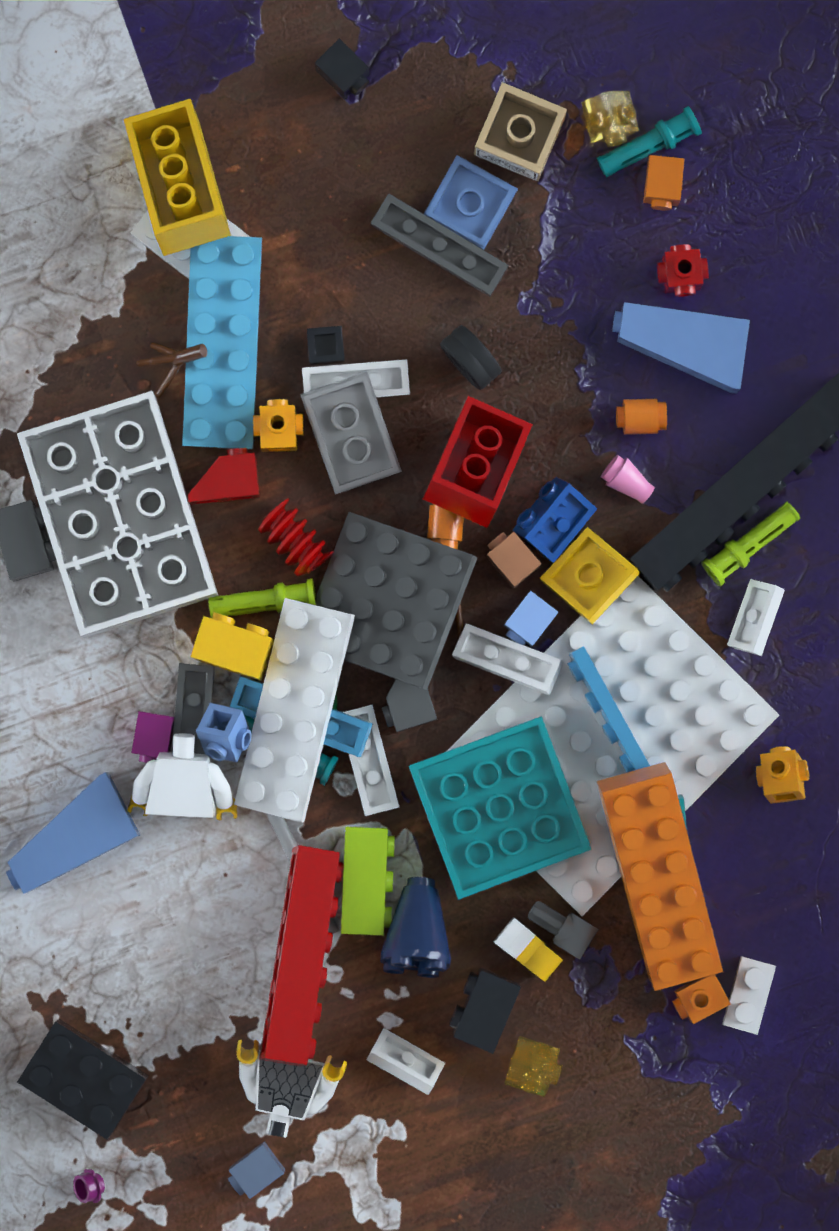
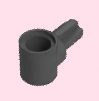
M537 901L528 913L529 920L555 935L553 938L554 944L578 959H581L599 930L575 914L569 913L565 917L541 901Z

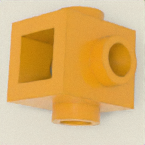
M285 399L268 400L267 406H259L260 415H253L254 436H260L261 451H297V435H303V414H296L295 405H288V400ZM277 421L284 422V426L281 429H274L272 426Z
M775 747L770 749V753L760 754L761 766H756L757 783L759 787H763L764 796L770 804L805 799L804 781H809L807 761L802 760L796 750H791L790 747Z

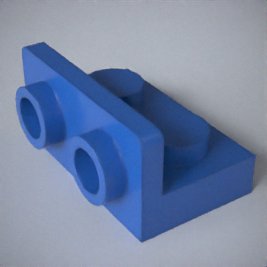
M555 477L541 488L539 497L534 504L519 515L517 525L512 531L517 536L525 539L547 560L554 563L595 513L597 508L570 483Z

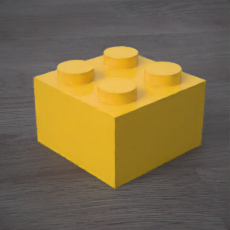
M215 612L212 618L203 616L190 657L194 660L262 681L274 640L268 637L269 631L247 623L246 629L234 626L236 621L233 618Z

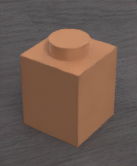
M503 532L487 545L491 551L486 557L513 589L541 565L540 561L515 532L511 533L508 537Z

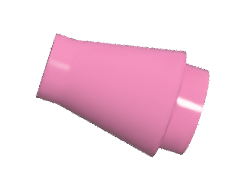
M619 455L615 456L601 475V478L607 481L606 486L636 499L641 504L650 497L655 489L627 457L623 459Z

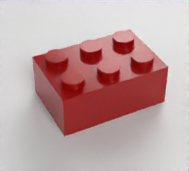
M468 396L423 500L488 528L533 424Z

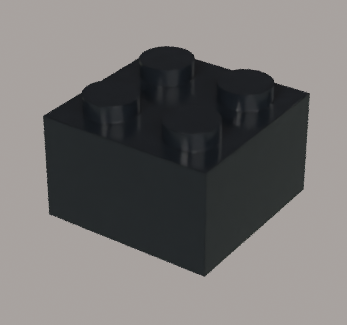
M481 967L477 974L470 972L463 989V993L468 995L463 1007L457 1004L449 1022L450 1027L454 1028L453 1037L493 1054L521 989L520 984Z

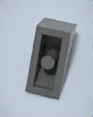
M395 680L386 697L388 706L382 707L388 728L395 726L398 733L437 720L428 689L424 690L400 680Z

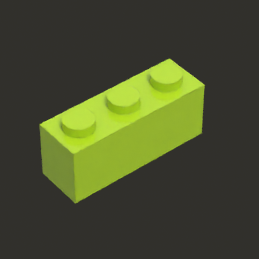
M345 827L341 934L384 936V928H390L392 907L385 906L386 892L393 893V871L386 870L387 857H394L395 836H388V828Z

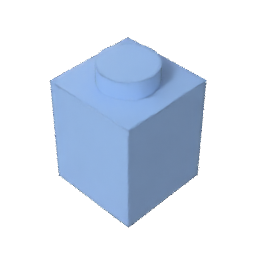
M530 591L504 624V627L509 630L506 636L516 643L528 644L532 647L558 614V611Z

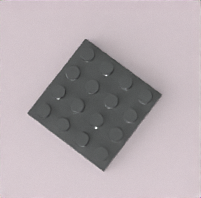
M348 512L334 553L331 556L316 595V606L355 615L344 658L345 661L427 690L477 557Z

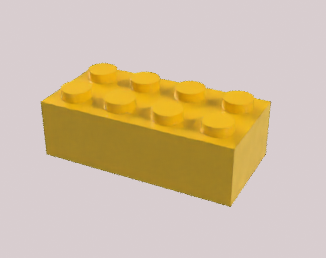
M191 98L123 119L154 235L163 256L231 236L200 122Z

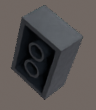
M58 1019L49 1030L17 1083L108 1140L149 1075L63 1020Z

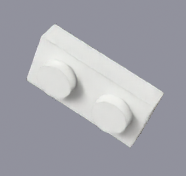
M750 579L727 645L741 651L762 656L785 590L776 585Z
M743 956L740 957L729 997L731 1005L726 1008L722 1025L758 1035L776 969L775 965Z
M383 1028L366 1059L429 1095L445 1065L443 1061Z

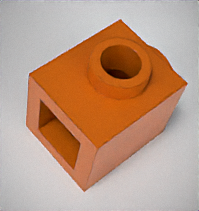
M715 974L693 980L674 990L677 999L672 1001L680 1018L684 1020L688 1017L692 1024L731 1005Z

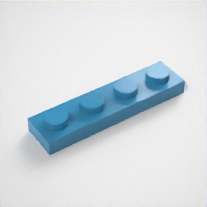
M583 646L569 654L572 661L567 663L575 680L577 682L583 680L589 691L585 694V698L594 713L600 711L606 721V724L602 725V729L611 744L617 742L622 750L623 755L619 759L625 771L631 772L650 766L585 647Z
M240 676L230 707L240 709L244 715L255 719L264 683ZM332 709L324 745L357 757H362L373 723Z

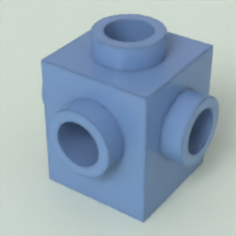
M215 703L209 704L196 729L204 753L217 761L228 760L237 763L243 750H246L251 742V731L243 711Z

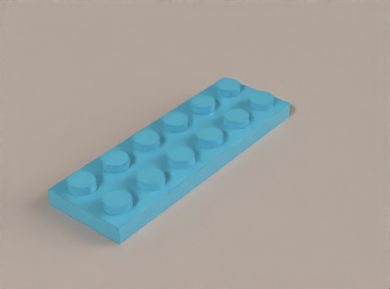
M228 236L190 249L186 348L204 344L207 348V356L186 363L182 446L253 449L262 238Z

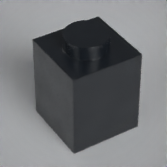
M340 38L315 62V71L344 99L351 93L354 96L358 95L369 83L367 79L369 67Z

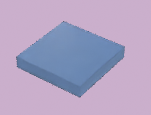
M457 155L424 215L485 250L518 188Z

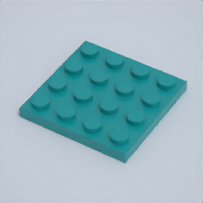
M542 716L409 766L458 900L592 850Z

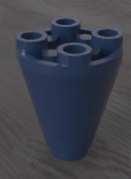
M410 877L407 879V886L403 887L381 951L380 962L384 964L383 972L403 974L404 970L418 971V976L437 978L439 977V972H444L450 968L451 956L439 891L435 888L436 881L434 879L426 877Z

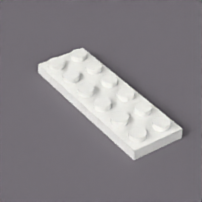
M288 598L284 599L251 733V742L247 749L234 805L297 822L305 821L355 615Z

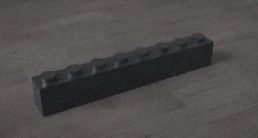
M839 373L628 560L638 569L639 575L655 593L661 587L668 592L682 579L678 574L679 571L687 564L692 569L695 568L708 556L704 550L713 541L718 545L723 543L735 532L730 527L740 517L744 522L750 519L761 509L757 502L767 494L772 499L787 486L783 479L793 471L798 476L813 462L809 456L817 448H820L824 453L839 439L835 434L839 430Z

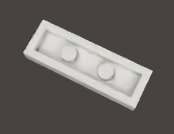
M407 359L302 368L304 393L367 371L376 397L410 395Z
M467 623L452 654L457 660L547 695L551 694L564 664L561 659Z
M373 705L343 712L373 723L362 757L349 754L365 816L398 808L399 804Z

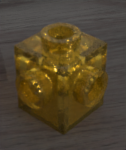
M606 91L581 102L591 143L606 142L607 147L617 146L626 143L627 136L639 131L630 91Z
M519 1036L504 1084L545 1097L549 1085H557L563 1065L557 1064L560 1049Z

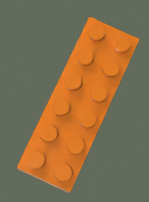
M666 762L598 780L597 785L645 967L654 991L723 972L672 772Z

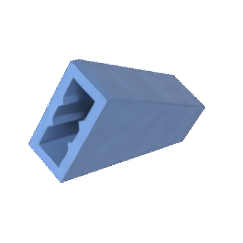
M624 302L621 312L615 311L612 332H618V343L729 393L737 394L741 389L750 320Z
M105 772L99 775L8 861L11 869L6 871L15 890L21 888L23 894L29 893L140 836L110 773Z

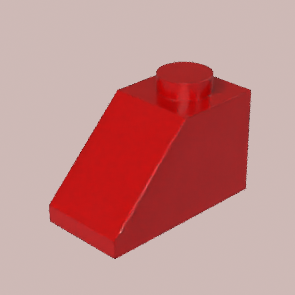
M234 448L227 450V456H219L188 494L189 504L198 505L260 498L255 453H248V448Z

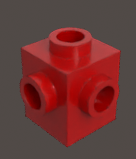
M683 244L671 246L670 252L664 253L662 262L657 263L659 284L664 283L665 294L675 293V297L695 295L696 290L701 289L704 284L703 279L709 278L707 258H701L700 249H691V245ZM678 264H689L691 267L690 272L686 274L681 273L678 270Z

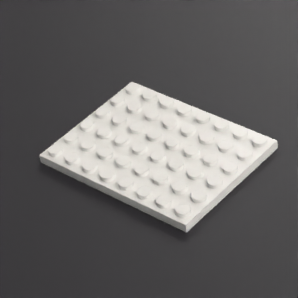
M639 576L631 582L593 625L583 616H580L544 652L561 659L564 663L550 695L515 682L447 750L450 751L542 716L592 850L536 870V872L581 916L621 877L597 781L627 772L619 759L623 752L618 743L611 744L602 729V725L606 724V721L601 712L594 713L585 698V694L589 692L583 680L577 682L567 663L572 661L569 654L583 646L585 647L649 765L652 766L666 762L672 772L677 795L682 794L684 797L685 811L779 716Z

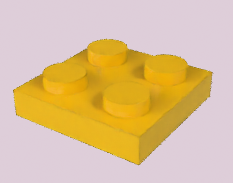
M587 527L540 579L548 588L593 625L640 572L633 564Z

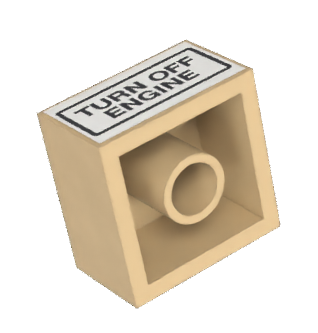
M502 82L475 145L474 155L539 181L564 122L567 109Z

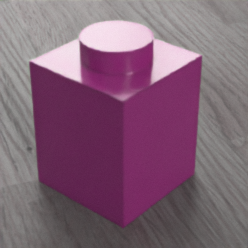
M138 711L131 751L133 754H139L138 762L147 763L151 760H157L159 752H170L174 717Z

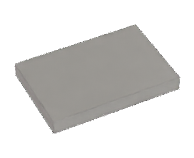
M367 371L301 394L335 495L402 472Z

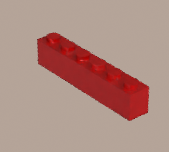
M302 845L292 849L259 1060L301 1067L307 1065L308 1059L313 1060L316 1038H312L313 1025L319 1023L322 1011V1003L317 1002L319 988L323 989L325 987L327 979V968L323 967L324 954L330 952L333 940V933L328 932L330 918H335L338 908V897H333L335 883L341 882L344 863L339 862L340 852Z

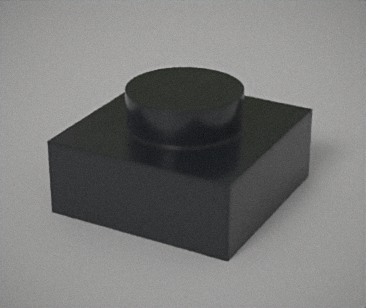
M342 326L307 329L310 365L345 362Z

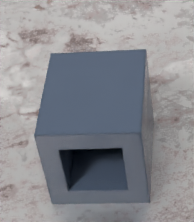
M264 1141L230 1166L229 1172L232 1176L228 1180L240 1196L245 1193L251 1199L283 1175L285 1168Z

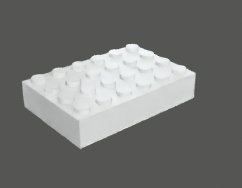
M153 391L17 433L81 637L87 638L194 604L210 597L219 596Z

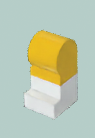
M514 917L493 941L544 982L563 961L540 938Z

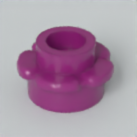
M85 1169L83 1173L75 1176L73 1189L80 1202L87 1203L93 1201V1203H98L101 1200V1194L105 1191V1183L100 1174L95 1173L92 1169Z

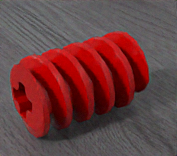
M288 498L276 506L263 519L258 531L260 534L272 531L267 542L270 545L281 542L276 552L278 555L290 552L285 563L288 566L299 563L294 572L299 577L313 572L331 557L334 551L322 554L321 551L326 542L324 540L316 543L312 542L317 531L315 529L308 532L303 531L308 522L306 518L297 522L294 521L299 510L297 508L285 510L289 501Z

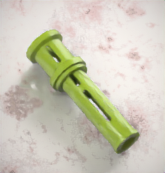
M786 501L775 512L737 541H727L724 544L725 548L710 560L705 558L701 562L704 570L721 587L725 583V578L739 567L744 569L748 566L751 556L789 526L799 521L800 516L798 512Z
M313 578L307 579L306 583L285 585L283 582L274 585L272 589L208 598L211 618L214 612L225 616L273 610L281 613L285 598L316 605V593Z

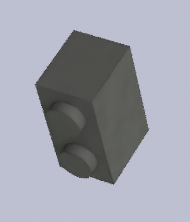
M32 500L0 509V547L9 579L13 582L54 570L52 562L56 561L53 547L51 541H46L42 528L46 527L41 509L40 507L36 508V504Z

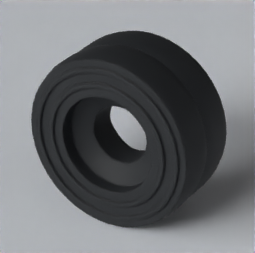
M463 325L458 326L440 343L442 350L449 360L479 390L484 389L502 372L498 362L488 349Z

